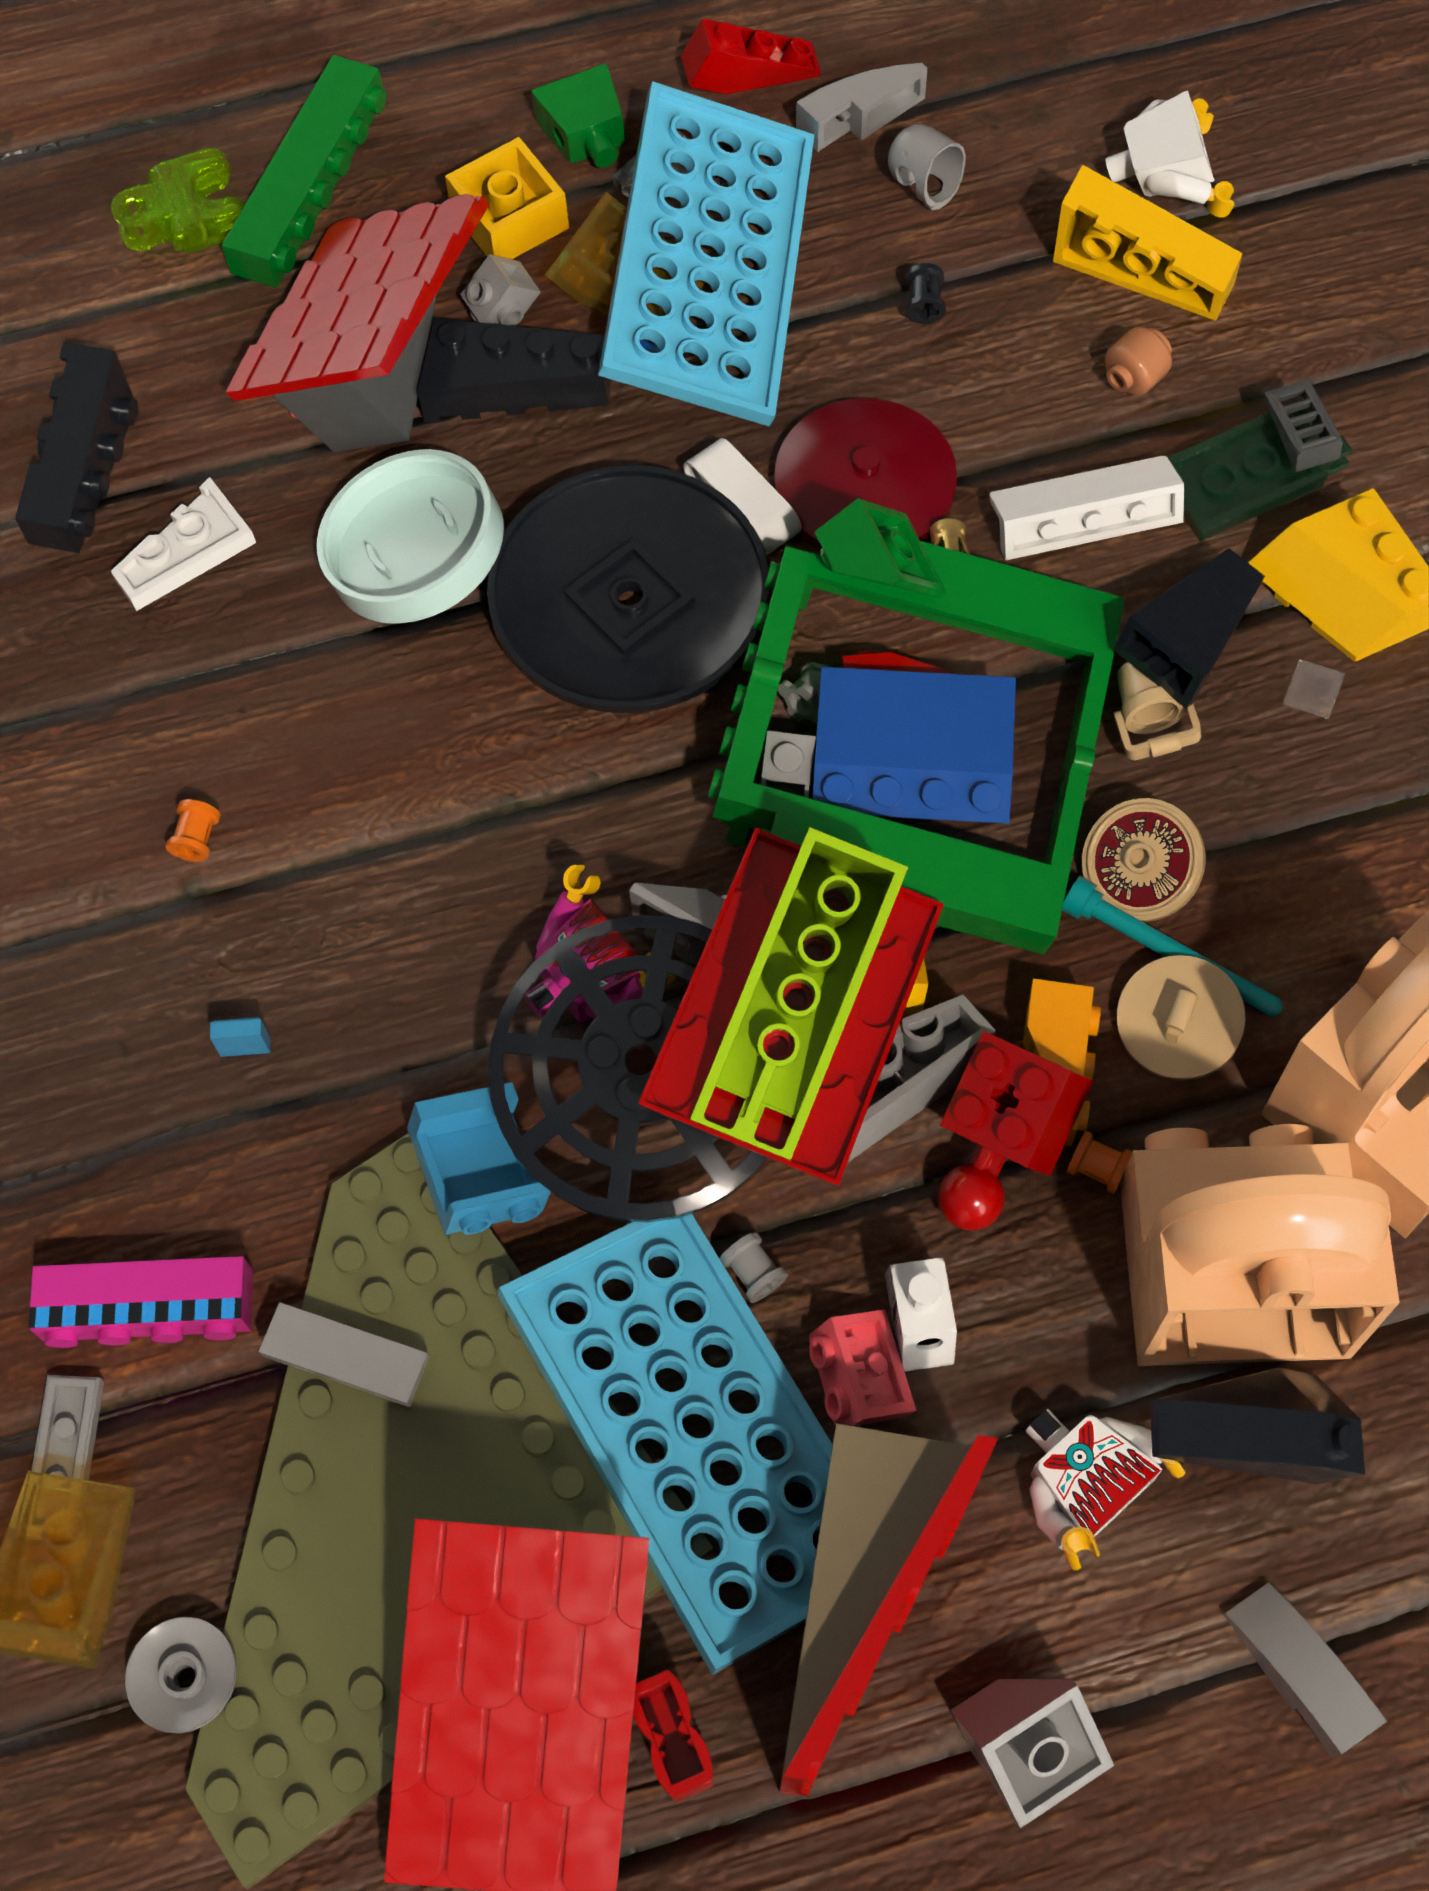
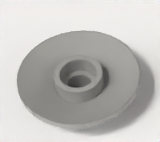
M179 1617L158 1624L140 1639L132 1651L127 1664L125 1687L133 1711L147 1725L162 1732L186 1733L205 1726L219 1715L233 1693L237 1676L235 1653L227 1637L217 1627L204 1620L193 1617ZM187 1668H193L195 1671L194 1682L189 1687L181 1688L179 1685L181 1672Z

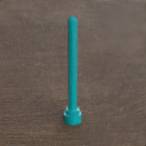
M1079 876L1066 896L1062 911L1076 919L1082 916L1088 920L1094 917L1164 957L1183 955L1204 959L1219 967L1232 979L1245 1003L1269 1016H1277L1281 1013L1283 1003L1278 997L1102 899L1104 894L1096 890L1098 885L1086 878Z

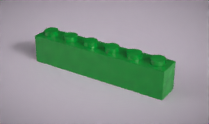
M336 55L331 57L221 245L230 274L278 288L284 275L291 272L296 261V254L304 240L310 239L317 217L323 208L329 206L333 189L340 177L347 174L354 152L358 145H362L366 141L369 126L376 114H380L384 109L387 94L382 85L379 68Z

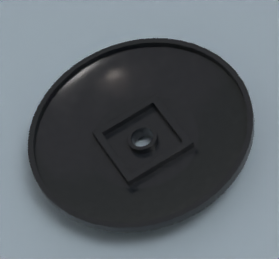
M644 465L603 467L572 476L553 485L528 503L512 520L503 533L500 552L489 571L487 589L489 611L495 633L509 659L523 675L545 692L562 701L596 711L611 713L655 711L680 704L706 692L728 676L745 658L749 642L755 643L760 631L753 630L760 602L768 603L769 591L764 590L768 575V565L762 543L747 517L730 499L709 484L690 475L661 467ZM628 591L637 592L642 596V599L634 605H624L617 600L622 593Z

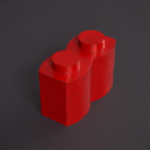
M669 1670L636 1683L633 1717L641 1733L651 1744L653 1769L666 1794L677 1803L713 1787L714 1770L711 1757L704 1740L692 1727V1711L682 1684Z

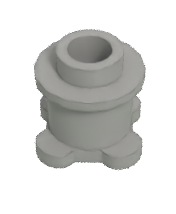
M815 662L807 663L801 669V677L794 684L788 680H783L779 684L778 692L784 697L788 706L787 712L793 719L797 721L806 719L811 720L815 724L818 723L821 667H829L828 665Z

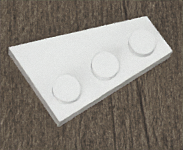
M210 477L199 487L201 494L188 507L181 504L170 514L173 521L158 535H148L111 570L116 583L136 611L256 543L251 529Z

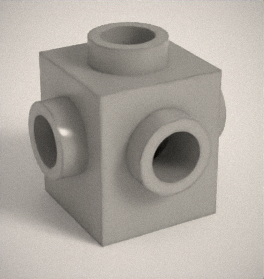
M489 254L480 268L473 274L472 279L460 295L471 309L470 314L475 322L516 326L521 322L524 314L541 291L520 261Z

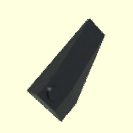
M1274 1368L1150 1400L1152 1457L1312 1484H1322L1365 1474L1361 1419L1317 1375Z

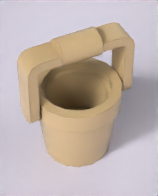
M1126 662L1121 666L1117 673L1122 710L1113 712L1127 758L1130 760H1139L1150 756L1154 758L1179 751L1182 747L1199 742L1201 739V727L1194 704L1187 709L1184 708L1161 686H1157L1132 664ZM1186 709L1191 729L1181 732L1175 731L1147 739L1148 741L1131 744L1127 730L1135 734H1150L1162 731L1177 723L1185 714Z

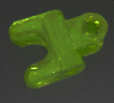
M207 148L161 162L150 170L148 174L149 184L138 185L119 192L112 200L111 211L115 220L120 224L119 235L123 244L131 250L143 251L171 241L176 250L189 253L223 243L245 206L242 201L232 196L218 199L205 198L210 193L222 190L228 184L230 164L225 154L216 148ZM130 203L134 204L136 213L132 214ZM138 226L143 227L144 236L140 235Z

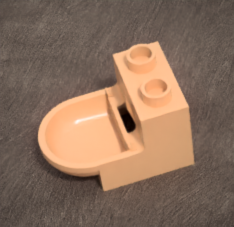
M1429 909L1399 940L1392 937L1381 947L1367 964L1357 983L1300 1040L1261 1113L1273 1125L1299 1124L1310 1127L1313 1130L1315 1144L1348 1143L1353 1178L1373 1183L1384 1189L1389 1197L1391 1222L1389 1225L1405 1239L1429 1214Z
M1280 1124L1264 1127L1252 1132L1249 1135L1250 1146L1209 1148L1208 1134L1205 1131L1196 1128H1171L1148 1135L1144 1140L1145 1150H1133L1120 1182L1138 1366L1351 1359L1399 1304L1389 1232V1223L1391 1222L1389 1197L1381 1187L1353 1178L1348 1143L1315 1144L1313 1130L1310 1127L1299 1124Z

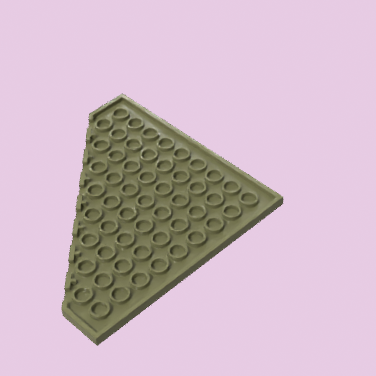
M409 1133L332 1183L301 1310L428 1353L429 1361L410 1407L288 1365L223 1632L235 1653L237 1663L236 1683L224 1709L211 1722L200 1728L185 1789L244 1889L254 1886L392 1785L415 1519L633 1536L497 1296L499 1287L523 1275L490 1228L473 1235H465L463 1232L449 1235L444 1234ZM608 1399L611 1410L620 1415L610 1399ZM638 1441L635 1445L638 1457L646 1463H654ZM671 1486L664 1489L663 1500L670 1509L674 1511L687 1510ZM703 1533L696 1534L691 1538V1549L697 1557L704 1559L714 1552L713 1546ZM648 1561L644 1602L663 1589Z

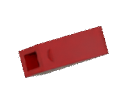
M703 18L681 54L689 87L721 94H732L819 77L821 74L812 41Z

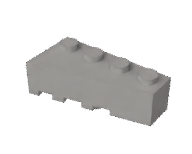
M964 995L902 1019V1024L898 1026L848 1162L957 1086L982 1032L985 1031L995 1036V1029Z

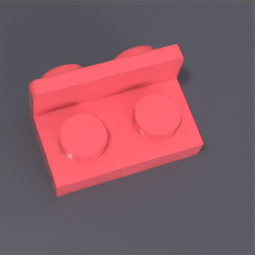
M885 1309L830 1317L809 1334L810 1358L813 1365L818 1369L825 1392L824 1403L826 1412L833 1420L835 1428L836 1423L859 1427L865 1424L906 1418L917 1411Z

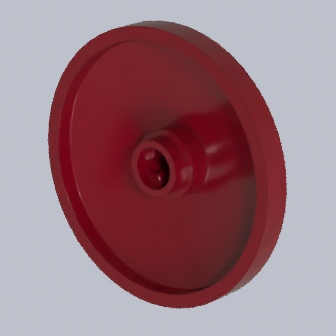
M874 398L838 401L807 415L789 432L783 441L776 458L774 474L775 490L791 505L801 522L802 530L797 535L804 542L819 551L822 549V546L814 532L858 498L905 513L919 540L927 542L931 538L930 527L935 522L948 517L954 503L957 483L955 458L948 441L940 430L926 417L909 407Z

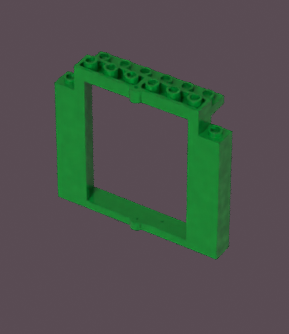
M920 541L947 591L945 595L938 598L834 573L826 566L820 555L785 546L781 563L771 561L764 590L772 591L770 603L760 602L753 630L762 632L759 644L749 642L742 671L751 673L748 685L738 684L731 712L739 714L736 728L726 727L719 754L728 757L725 771L715 768L708 793L709 798L717 800L712 817L721 819L720 823L729 825L725 842L744 847L750 828H758L802 846L808 829L811 827L907 866L908 870L901 886L944 903L937 926L1044 955L1057 937L1089 774L1095 758V745L1115 651L1113 649L1117 641L1125 598ZM813 588L1084 663L1043 863L753 783L798 610H806Z

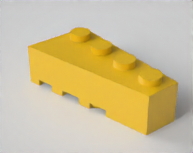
M1082 164L1061 205L1053 262L1216 321L1235 284L1243 253Z

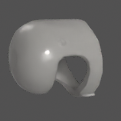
M914 124L903 129L894 139L888 153V167L893 178L903 186L916 183L917 198L924 202V205L930 210L942 208L957 193L965 168L966 154L964 147L926 124ZM929 174H933L942 180L943 187L941 192L929 197L927 180Z

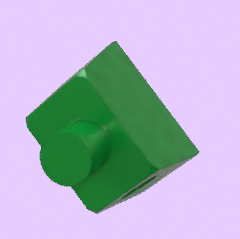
M606 63L531 90L536 123L568 162L576 163L591 157L597 167L605 168L616 161L618 158L616 148L622 146L625 142L623 116Z

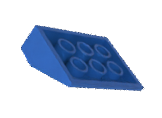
M821 667L813 799L872 816L1009 824L1013 777L1016 677Z

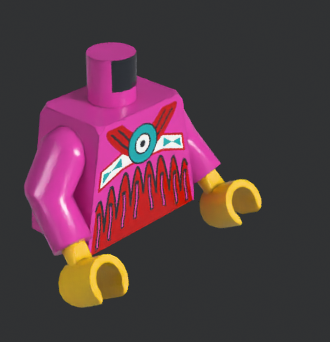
M573 865L565 871L563 883L568 891L561 893L547 918L536 945L537 953L535 960L555 943L578 930L608 920L591 899L586 903L582 899L583 895L595 893L601 885L599 877L591 875L586 880L585 885L581 887L579 877L584 871L585 865ZM618 931L589 939L573 948L588 970L617 958L638 955ZM556 961L540 974L544 981L524 995L530 1007L541 1019L544 1018L550 1005L561 991L571 983ZM647 971L620 973L605 978L598 983L615 1005L622 1001L642 997ZM668 974L666 985L672 983L676 976ZM581 995L568 1007L570 1012L580 1022L596 1018V1015Z

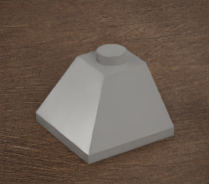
M634 883L629 890L633 916H671L699 923L710 929H713L727 896L721 895L719 897L707 889ZM636 928L635 932L654 942L657 929ZM677 932L673 954L697 967L707 942L694 936Z
M997 1679L951 1709L969 1749L1020 1828L1114 1766L1083 1696L1072 1679Z

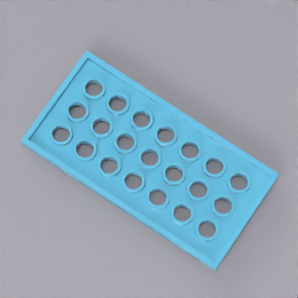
M652 81L647 93L598 376L766 426L771 425L776 414L815 134ZM676 129L689 131L693 139L682 137ZM717 142L728 143L732 146L734 153L724 151ZM758 155L768 156L772 159L775 166L766 165L759 159ZM670 163L682 164L686 167L688 173L677 172ZM712 176L724 178L729 187L718 185L712 179ZM753 189L765 191L770 200L759 198L753 192ZM672 197L677 199L683 208L678 209L670 206L664 198ZM713 210L720 213L724 221L718 222L711 219L706 211ZM748 223L761 226L765 235L754 233L748 227ZM658 233H670L675 237L677 243L670 244L665 242ZM708 245L713 247L719 257L707 255L700 246ZM742 258H750L756 261L761 270L750 269L744 264ZM659 267L669 272L672 279L665 280L659 278L652 268ZM695 281L707 282L714 292L707 293L700 290L696 286ZM737 294L749 295L755 305L749 306L742 303L738 299ZM654 303L661 306L666 315L657 316L651 313L646 304ZM689 317H700L705 321L708 329L695 327L690 322ZM739 329L744 331L750 342H742L736 339L731 330ZM640 340L654 342L660 352L651 353L645 350L640 344ZM683 353L697 355L703 365L695 366L688 363ZM732 365L738 367L745 378L738 379L731 376L725 366Z
M690 1214L678 1219L648 1223L632 1222L499 1287L497 1296L633 1536L650 1538L648 1562L711 1674H716L806 1622L817 1550L813 1544V1533L820 1530L832 1443L694 1216ZM658 1256L666 1257L674 1263L676 1273L669 1278L657 1277L650 1271L648 1261ZM610 1279L622 1280L629 1286L631 1296L623 1301H614L605 1295L602 1285ZM683 1300L695 1302L702 1310V1319L693 1323L681 1320L675 1313V1304ZM564 1302H574L584 1310L585 1319L578 1324L564 1323L558 1318L556 1308ZM638 1323L647 1324L655 1330L657 1341L649 1346H640L632 1341L628 1329ZM708 1345H718L728 1353L729 1364L721 1368L711 1367L703 1360L701 1350ZM589 1347L603 1348L611 1357V1365L602 1370L591 1369L584 1363L582 1353ZM664 1368L674 1369L681 1374L684 1380V1387L676 1392L665 1391L657 1384L655 1374ZM735 1390H745L753 1395L757 1408L752 1413H739L731 1407L728 1395ZM618 1392L628 1393L635 1398L638 1410L630 1416L617 1415L609 1406V1397ZM690 1414L702 1415L710 1423V1435L705 1438L691 1437L685 1432L682 1419ZM762 1436L777 1438L784 1447V1456L779 1460L773 1461L765 1459L756 1448V1440ZM646 1438L658 1441L664 1448L665 1458L658 1463L644 1462L636 1453V1443ZM719 1460L732 1463L738 1471V1481L729 1486L718 1484L710 1474V1465ZM792 1482L804 1484L812 1494V1504L805 1508L791 1505L785 1497L784 1487ZM673 1485L684 1487L692 1497V1506L685 1511L670 1509L663 1500L664 1489ZM748 1507L758 1509L766 1519V1530L757 1534L745 1531L738 1522V1512ZM699 1533L712 1535L719 1543V1556L711 1560L697 1557L691 1549V1538ZM775 1555L788 1558L795 1569L794 1579L784 1583L772 1579L766 1569L767 1559ZM725 1582L739 1583L748 1594V1604L741 1609L728 1608L720 1600L719 1586Z

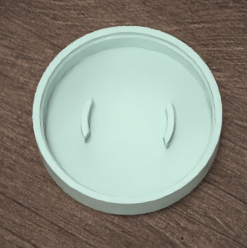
M424 449L407 451L387 457L367 467L338 492L327 508L318 530V561L325 577L339 597L358 615L382 623L419 621L435 616L456 605L484 580L500 552L504 533L503 516L500 506L482 474L469 461L456 454L442 450Z

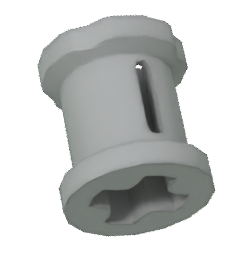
M757 1232L750 1233L736 1241L720 1257L724 1267H731L746 1287V1298L750 1303L757 1302L768 1296L788 1277L786 1270L783 1267L777 1268L760 1246L762 1238Z

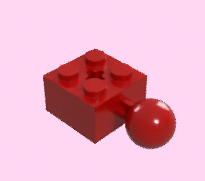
M983 1031L940 1123V1126L978 1144L970 1164H964L952 1169L946 1174L939 1186L938 1204L946 1220L953 1226L967 1231L984 1229L997 1220L1005 1202L1004 1188L998 1175L1006 1158L1026 1168L1051 1176L1094 1081ZM1017 1099H1019V1103L1017 1107L1014 1109L1015 1102Z

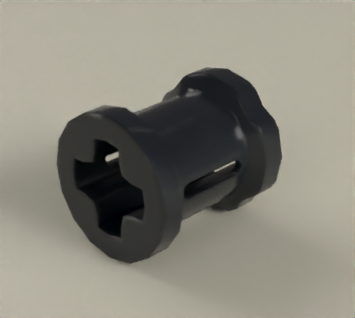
M917 264L909 268L905 273V285L910 290V300L906 305V315L915 323L930 324L942 319L946 314V303L941 299L940 289L944 284V272L942 268L935 264Z

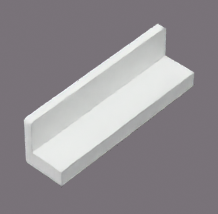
M1158 456L993 491L990 493V503L999 518L1001 552L1005 560L1183 523L1184 482L1166 456Z

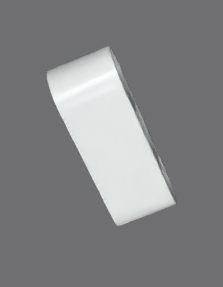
M718 439L683 464L685 474L709 484L724 494L743 512L754 527L762 543L765 556L801 532V522L791 505L726 439Z

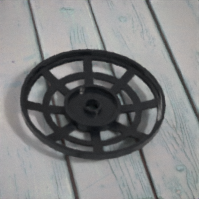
M635 915L609 919L582 928L555 943L530 965L512 988L499 1013L491 1040L488 1067L491 1102L499 1128L515 1157L537 1182L541 1183L560 1200L584 1212L616 1221L648 1223L678 1219L707 1209L732 1195L757 1174L768 1160V1157L750 1151L745 1159L731 1170L713 1144L719 1137L638 1105L652 1070L644 1075H636L627 1068V1060L635 1050L648 1049L656 1055V1060L659 1056L678 1011L675 1007L662 1002L668 974L677 976L690 983L696 969L681 961L671 959L677 932L691 935L707 942L712 929L699 923L671 916ZM636 928L657 929L650 956L637 955L617 958L588 970L573 950L574 947L589 939L610 932ZM556 961L571 983L561 991L550 1005L540 1024L537 1035L508 1032L513 1015L526 991L542 971ZM647 971L642 997L622 1001L615 1005L598 983L605 978L620 973ZM581 995L596 1015V1018L587 1028L582 1040L553 1037L555 1028L563 1013ZM504 1053L533 1056L534 1087L540 1106L546 1115L522 1136L513 1122L505 1096L503 1078ZM549 1058L578 1061L579 1075L583 1084L582 1089L559 1106L555 1101L549 1081ZM596 1105L607 1116L619 1121L614 1150L589 1140L577 1131L571 1123ZM670 1119L686 1141L679 1146L661 1152L635 1154L639 1128L642 1125L657 1124ZM559 1134L567 1144L583 1156L611 1167L607 1199L590 1195L564 1182L546 1168L534 1153ZM694 1156L697 1157L714 1182L700 1191L674 1200L645 1204L628 1203L633 1171L664 1169L686 1162Z

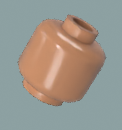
M1135 327L1127 331L1107 350L1105 355L1106 376L1111 386L1120 392H1127L1132 395L1140 396L1147 393L1168 374L1172 366V347L1170 342L1160 331L1153 328Z

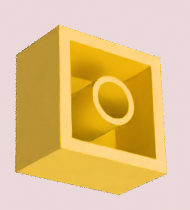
M520 137L445 176L449 199L465 194L474 197L482 195L489 203L487 210L471 235L486 256L491 254L514 259L569 229L565 192Z

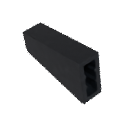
M1228 548L1129 617L1113 650L1157 686H1161L1173 699L1187 709L1196 699L1265 576Z

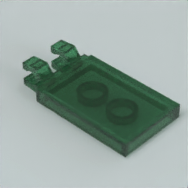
M1306 408L1293 412L1289 415V418L1308 413L1309 411ZM1269 411L1168 457V459L1184 482V517L1201 542L1322 487L1328 476L1348 467L1349 461L1346 456L1351 454L1352 449L1342 435L1340 436L1343 442L1340 459L1295 472ZM1313 421L1296 426L1295 429L1300 430L1313 426L1314 423ZM1319 434L1303 438L1302 441L1303 443L1319 436Z

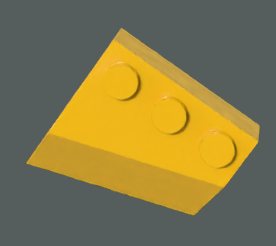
M1374 488L1292 523L1248 562L1265 576L1262 582L1275 592V599L1286 608L1290 605L1296 608L1312 621L1311 628L1354 662L1429 629V566Z

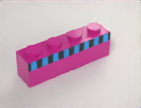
M243 1256L33 1266L28 1328L42 1341H45V1345L55 1348L75 1347L78 1345V1340L98 1339V1342L104 1345H126L130 1343L131 1337L151 1336V1340L154 1342L176 1343L183 1340V1335L203 1334V1337L209 1340H231L236 1337V1332H252L254 1271Z

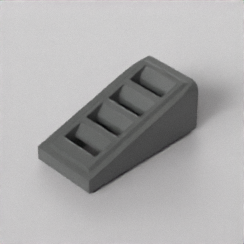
M1309 379L1264 393L1265 402L1295 472L1340 459L1343 442L1335 424ZM1302 396L1304 399L1285 406L1281 403L1282 401ZM1306 408L1309 411L1308 413L1295 416L1292 418H1289L1288 414L1297 412ZM1312 421L1314 423L1313 426L1300 430L1295 429L1296 426ZM1319 434L1320 438L1304 443L1302 441L1303 438Z

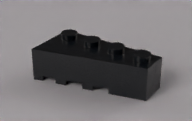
M434 318L417 391L424 423L441 422L440 417L462 415L463 420L481 418L480 413L507 410L508 415L525 414V410L529 408L547 406L549 411L607 406L612 380L598 376L605 335Z
M63 342L59 358L62 361H66V367L62 380L53 378L49 397L54 399L51 422H41L37 436L40 462H30L15 520L28 544L80 553L85 538L90 537L94 530L95 512L100 499H105L110 486L109 477L113 466L123 456L124 438L128 428L133 426L137 420L138 402L132 395L115 351Z

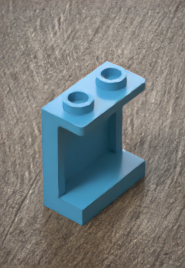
M505 1083L506 1100L513 1122L518 1129L513 1113L519 1099L513 1083ZM490 1087L415 1102L407 1129L445 1235L457 1232L473 1235L488 1229L492 1224L512 1220L513 1223H524L536 1218L543 1212L551 1192L541 1183L537 1182L513 1154L499 1128L491 1102Z

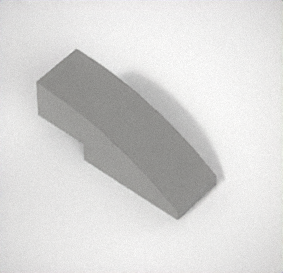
M923 63L894 65L862 72L824 86L796 102V129L815 134L813 148L817 152L849 131L862 141L925 99L927 67Z
M1267 1583L1223 1614L1292 1711L1298 1710L1332 1759L1342 1755L1387 1722L1364 1689L1334 1652L1270 1583Z

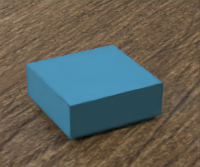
M259 1017L210 1022V1040L221 1057L271 1053V1037Z

